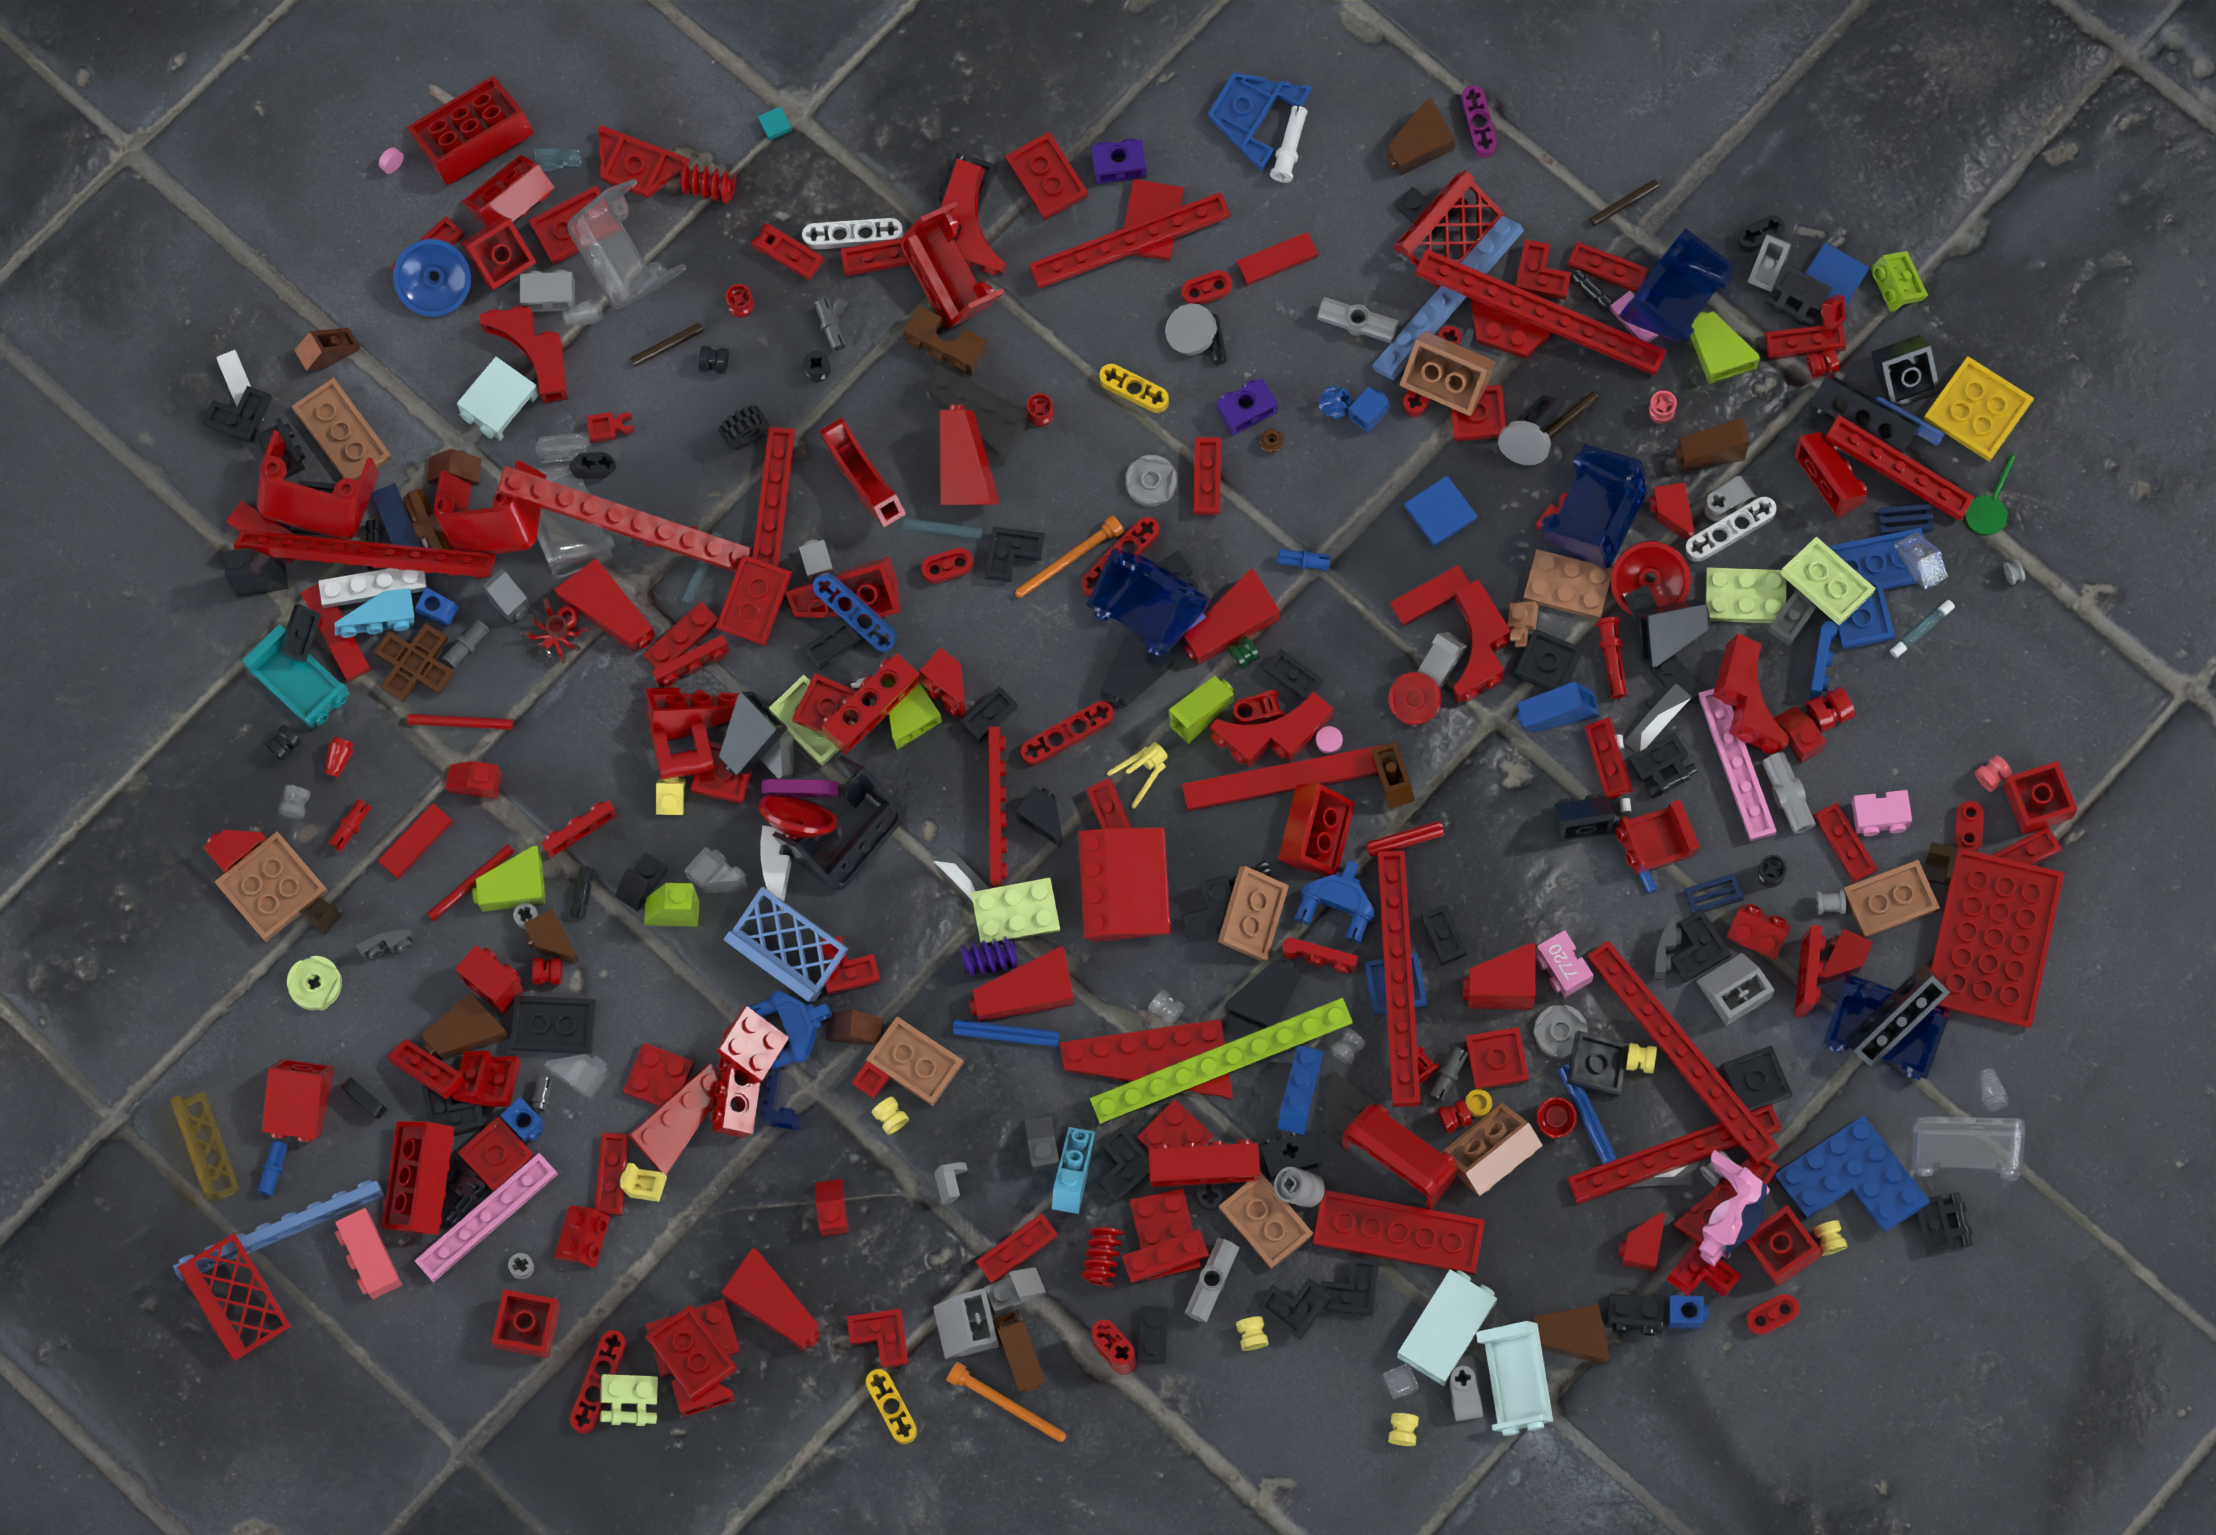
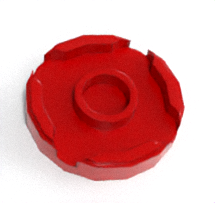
M1411 672L1401 675L1392 684L1389 690L1388 701L1390 710L1400 721L1406 724L1418 725L1426 723L1436 716L1441 707L1442 695L1439 685L1432 677L1421 672Z

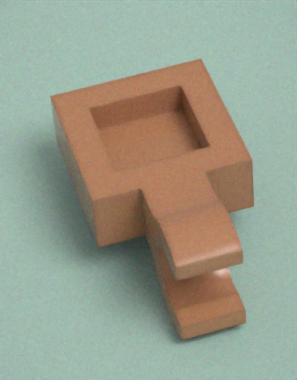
M1535 601L1510 603L1507 626L1511 630L1510 640L1516 641V648L1526 647L1528 630H1536L1539 606Z

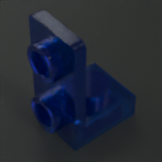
M775 1068L774 1074L768 1076L766 1090L770 1091L768 1101L763 1102L761 1116L765 1117L767 1126L799 1131L801 1119L799 1114H795V1110L790 1108L776 1110L782 1072L780 1068Z

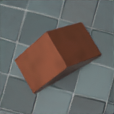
M448 449L429 457L427 482L438 484L440 471L445 470L469 484L480 485L482 460L479 457L458 450Z
M854 1009L832 1013L833 1017L828 1018L826 1041L876 1046L881 1039L882 1018Z

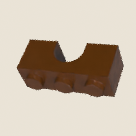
M919 305L904 329L906 343L913 349L920 350L921 348L925 350L936 361L942 362L944 360L951 364V367L959 373L964 374L966 372L973 375L988 351L987 341L965 329L954 341L940 339L938 335L943 328L942 317Z

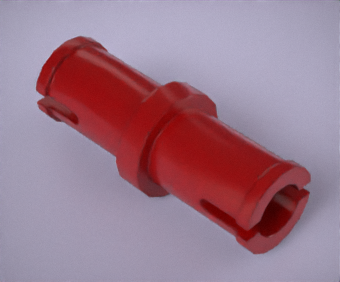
M357 799L346 818L342 817L340 820L341 825L331 840L328 841V844L331 847L335 845L334 849L342 852L354 833L357 834L360 830L359 825L372 809L370 805L367 804L365 806L366 802Z

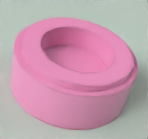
M395 147L387 149L380 157L379 167L387 174L395 172L403 162V153Z
M1327 726L1318 731L1316 746L1322 753L1334 754L1342 747V734L1337 728Z

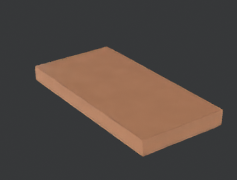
M332 378L291 406L292 410L343 479L351 478L359 481L367 457L373 458L377 469L393 459L390 452L335 378Z

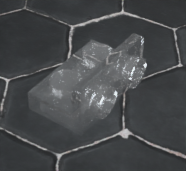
M589 432L539 437L538 442H535L536 453L540 463L573 460L579 453L592 452Z

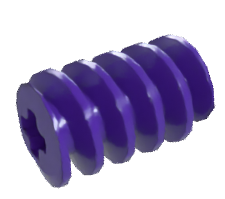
M1003 936L1001 945H999L996 938H992L991 947L987 945L985 940H982L980 949L972 942L970 951H967L964 944L960 945L965 974L968 970L972 977L976 976L977 968H979L982 975H986L987 966L991 968L993 973L997 972L998 964L1001 965L1004 971H1007L1008 962H1011L1014 969L1018 968L1014 938L1012 943H1010L1008 938Z

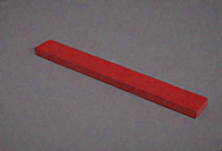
M1219 192L1029 263V269L1037 288L1041 289L1231 217L1222 193Z
M1380 746L1184 783L1182 788L1187 812L1295 791L1296 784L1320 783L1327 785L1378 775L1371 749Z
M1771 1104L1751 1111L1752 1115L1769 1135L1781 1132L1780 1123ZM1720 1122L1567 1177V1182L1578 1205L1709 1158L1714 1150L1726 1152L1740 1145Z

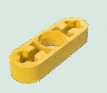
M1107 364L1100 370V383L1105 389L1153 413H1161L1167 409L1169 396L1164 388L1116 364ZM1113 372L1116 373L1117 380L1112 379L1110 382L1107 381L1106 374L1111 375ZM1119 381L1123 382L1122 388H1119V387H1120V382H1119ZM1131 383H1138L1142 389L1137 394H1131L1127 391V386ZM1146 389H1149V390H1148L1149 396H1147V395L1145 396V394H1146ZM1160 395L1162 403L1157 402L1156 405L1153 404L1151 397L1157 398Z
M882 1369L871 1371L867 1375L866 1385L892 1436L900 1444L911 1443L916 1438L917 1428L894 1383L886 1371ZM876 1376L880 1379H886L883 1382V1386L888 1394H885L880 1400L877 1399V1396H882L879 1388L871 1386L875 1383L874 1377ZM894 1399L898 1401L899 1410L896 1413L888 1414L884 1411V1404L887 1400ZM905 1413L906 1417H902L901 1420L905 1427H912L909 1430V1436L897 1435L900 1428L896 1421L891 1424L890 1420H896Z

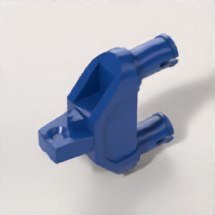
M1348 860L1343 874L1337 872L1336 875H1331L1305 885L1301 890L1302 901L1294 920L1301 923L1303 919L1304 925H1310L1317 904L1329 906L1348 913L1353 917L1344 938L1351 942L1356 932L1354 943L1360 944L1367 924L1374 920L1375 912L1359 884L1360 880L1355 878L1359 864Z
M778 990L772 992L770 998L748 1006L762 1018L774 1013L780 1015L789 1037V1047L780 1051L771 1066L773 1071L794 1061L799 1064L805 1062L814 1045L818 1033L817 1029L821 1027L820 1022L833 1017L827 1004L815 1008L813 1004L806 1006L803 1002Z

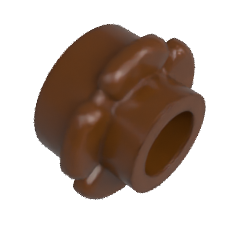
M1269 428L1265 430V433L1260 434L1259 444H1261L1263 451L1273 454L1283 448L1282 443L1285 441V438L1281 432H1277L1274 428Z

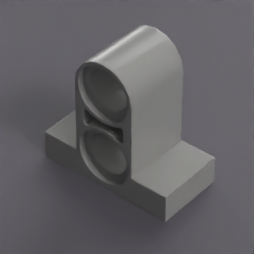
M1450 632L1438 633L1432 642V648L1417 671L1432 677L1440 689L1447 681L1460 657L1465 655L1470 647L1469 644Z

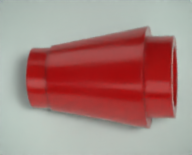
M333 737L332 742H329L325 774L337 778L340 777L354 752L352 750L354 743Z

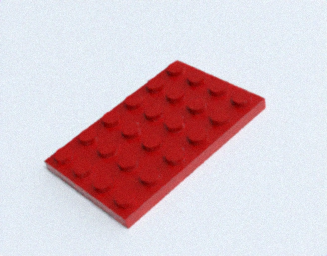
M1958 848L1931 970L1944 982L1950 993L1936 1007L2031 1029L2065 872Z

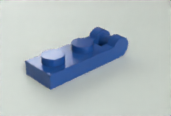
M1832 621L1825 622L1819 634L1809 698L1821 696L1822 691L1827 692L1830 676H1826L1825 672L1826 666L1831 667L1834 651H1829V647L1834 642L1838 630L1837 625Z

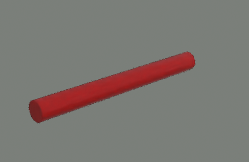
M407 715L408 725L513 730L514 726L513 719Z
M507 844L427 913L429 918L434 922L476 886L477 878L496 868L515 852L511 846Z

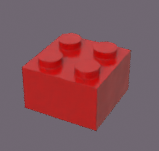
M505 216L460 243L486 287L492 290L537 263L511 219Z
M2058 761L2009 776L2004 783V790L2022 835L2071 820L2077 812V807Z
M475 945L455 970L463 984L504 1015L513 1005L515 995L520 996L524 992L520 984L522 980L517 976L518 972L509 964L505 963L502 966L497 960L498 956L489 948L485 947L482 950L479 946Z
M1788 1205L1762 1222L1752 1237L1744 1242L1777 1288L1822 1257L1820 1248Z
M503 1289L491 1343L499 1350L549 1359L561 1304L554 1298Z

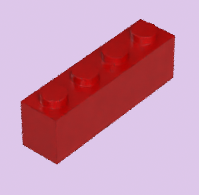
M1246 1139L1238 1140L1236 1144L1225 1145L1224 1141H1213L1209 1143V1146H1198L1197 1143H1184L1181 1147L1171 1148L1169 1144L1155 1145L1154 1149H1149L1151 1187L1260 1181L1258 1143H1252V1140Z

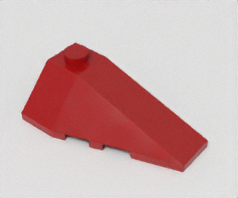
M890 556L833 574L881 618L901 611L898 580ZM828 580L826 582H822L823 585L821 589L823 591H825L826 589L832 591L829 588V585L831 583ZM813 582L785 592L794 617H840L814 593ZM838 589L830 598L834 600L835 596L841 591ZM840 597L839 606L844 610H850L852 608V601L848 597ZM862 614L859 616V618L871 619L870 616L866 614Z
M677 687L645 688L650 733L665 730L667 741H670L671 739H680L691 735V724L704 722L705 728L709 729L729 722L740 693L721 692L718 696H712L705 693V690L696 689L695 694L681 693V688Z

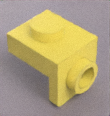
M659 777L656 783V814L683 815L686 778L676 777L661 780Z
M628 1163L626 1170L621 1175V1188L630 1198L659 1202L667 1176L663 1172L638 1169L634 1163Z

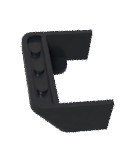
M841 755L838 760L852 774V777L846 782L843 789L844 797L850 805L837 819L838 822L835 830L824 835L817 843L811 838H800L793 841L776 831L772 835L794 860L834 890H843L851 883L903 820L902 808L864 766Z

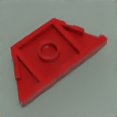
M602 125L598 128L601 162L600 177L603 182L650 198L682 172L686 161L689 162V165L691 163L690 158Z
M1471 299L1475 338L1478 344L1526 359L1552 333Z

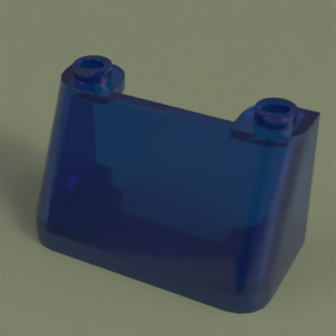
M1685 228L1618 316L1629 324L1675 342H1679L1681 339L1686 341L1695 330L1691 327L1693 321L1719 287L1724 290L1733 278L1729 274L1735 265Z
M1584 444L1580 453L1578 452L1573 460V467L1576 470L1577 477L1559 513H1551L1543 519L1541 532L1545 539L1596 566L1609 569L1645 499L1648 490V480L1642 460Z
M1112 549L1086 606L1094 610V615L1102 620L1108 621L1109 618L1120 621L1145 638L1144 644L1147 645V651L1161 656L1162 653L1167 654L1207 609L1211 599L1154 561L1138 554Z
M1847 974L1823 1039V1043L1827 1044V1048L1838 1053H1842L1843 1050H1849L1851 1047L1845 1038L1875 1011L1895 989ZM1936 1006L1881 1059L1900 1065L1906 1071L1905 1076L1911 1079H1927L1949 1019L1950 1011Z

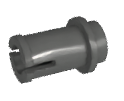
M536 1077L533 1098L529 1099V1104L533 1111L546 1112V1109L550 1107L548 1100L554 1082L553 1079L550 1078L547 1081L548 1077Z

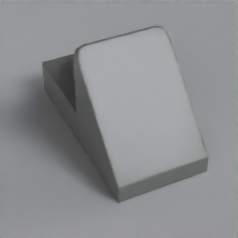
M1767 234L1748 283L1772 292L1781 269L1787 261L1791 243Z
M1036 1267L1009 1272L1010 1277L985 1287L995 1314L1046 1293Z

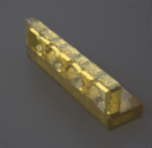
M201 1092L186 1099H183L181 1095L170 1098L204 1197L211 1203L239 1192L240 1188L206 1093ZM202 1100L204 1110L199 1119L190 1115L187 1106ZM206 1116L208 1117L209 1123L204 1121ZM193 1121L198 1122L196 1127H194ZM202 1124L212 1128L213 1131L208 1143L199 1140L197 1135ZM215 1140L217 1142L218 1147L213 1145ZM201 1145L206 1146V1149H205L204 1152H203V1149H202ZM211 1149L220 1152L222 1156L217 1168L209 1165L206 1161ZM224 1165L226 1167L227 1172L222 1170ZM210 1169L215 1171L213 1177L211 1175ZM219 1174L229 1177L232 1187L217 1192L215 1182Z

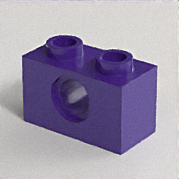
M1128 138L1117 143L1104 141L1091 146L1096 184L1147 178L1142 139ZM1115 157H1123L1125 159L1122 162L1113 161Z
M1263 378L1257 381H1248L1242 386V389L1234 393L1227 392L1222 395L1219 401H1217V412L1231 436H1234L1278 413V403ZM1242 402H1250L1252 406L1244 409L1240 407V404Z

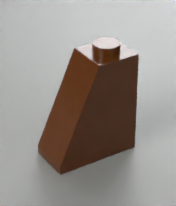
M1432 98L1427 99L1388 144L1386 160L1392 170L1396 169L1399 176L1439 158L1455 148V138Z
M1744 418L1680 437L1678 447H1675V458L1677 463L1681 462L1683 471L1745 461L1749 438Z
M471 992L421 1035L426 1042L422 1045L426 1051L433 1056L438 1055L442 1061L462 1055L464 1051H474L505 1041L509 1037L506 1030Z
M1599 1304L1533 1317L1532 1322L1538 1324L1542 1350L1599 1364L1609 1363L1610 1355Z
M1019 1309L993 1318L1018 1390L1031 1392L1040 1388V1384L1044 1383L1045 1380Z

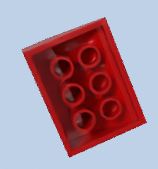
M494 75L407 126L408 131L447 186L534 134L523 110Z
M1111 828L1079 831L1084 937L1092 942L1171 934L1165 828Z

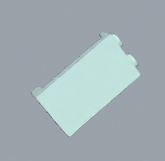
M1449 1270L1401 1346L1397 1358L1442 1386H1445L1452 1371L1497 1302V1298L1494 1297L1495 1293L1490 1288L1484 1285L1476 1286L1470 1282L1471 1278L1467 1274L1459 1270L1456 1273Z
M1524 1321L1476 1332L1477 1341L1480 1344H1485L1498 1423L1492 1425V1430L1502 1432L1503 1436L1519 1434V1429L1527 1427L1528 1431L1544 1428V1423L1553 1422L1538 1324Z

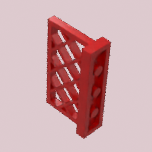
M1468 171L1458 172L1393 245V248L1398 254H1404L1418 268L1421 260L1413 254V251L1419 245H1427V249L1432 251V245H1443L1444 257L1449 259V245H1460L1461 256L1458 260L1454 261L1461 263L1495 223L1506 214L1473 181L1474 177ZM1469 188L1475 193L1476 205H1464V193ZM1451 208H1459L1460 223H1448V211ZM1465 208H1476V223H1465ZM1482 208H1489L1496 215L1490 223H1482ZM1465 226H1477V238L1474 241H1466ZM1434 227H1443V242H1432V230ZM1448 227H1460L1459 242H1449ZM1431 282L1437 289L1441 287L1440 285Z
M235 1233L177 1267V1270L232 1361H236L291 1327ZM233 1241L238 1249L236 1261L220 1258L222 1247ZM218 1249L217 1257L209 1255ZM240 1256H242L246 1264L239 1262ZM204 1257L216 1260L212 1276L200 1273L195 1263ZM219 1261L234 1264L231 1280L215 1277ZM238 1266L250 1269L252 1273L250 1285L234 1281ZM204 1278L211 1279L209 1286L207 1285ZM255 1279L260 1287L253 1286ZM214 1280L230 1284L226 1299L213 1295L211 1290ZM233 1285L249 1288L245 1304L229 1300ZM252 1289L262 1291L265 1294L264 1308L248 1305ZM218 1301L225 1302L223 1310ZM228 1303L244 1307L240 1323L228 1320L225 1315ZM268 1303L271 1304L274 1311L267 1309ZM247 1308L263 1312L259 1327L243 1324ZM266 1313L277 1315L283 1324L274 1331L262 1328ZM232 1325L239 1326L237 1333ZM242 1327L258 1331L255 1342L246 1348L240 1340ZM261 1332L269 1333L266 1336L259 1339Z

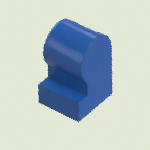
M426 587L415 607V614L449 627L459 607L451 600Z

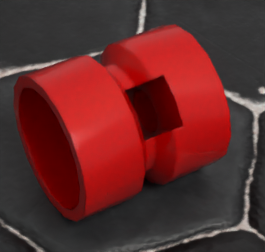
M1841 686L1826 692L1825 698L1818 696L1807 701L1805 704L1809 717L1821 733L1835 727V722L1842 724L1855 718L1852 702Z

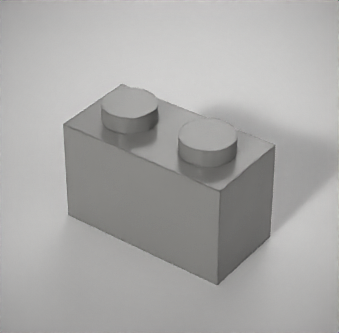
M560 269L553 271V273L529 271L527 274H520L521 306L531 307L532 312L575 310V280L572 272Z

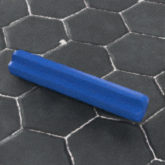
M1881 396L1876 398V400L1921 424L1916 435L1935 446L1940 444L1944 437L1943 431Z

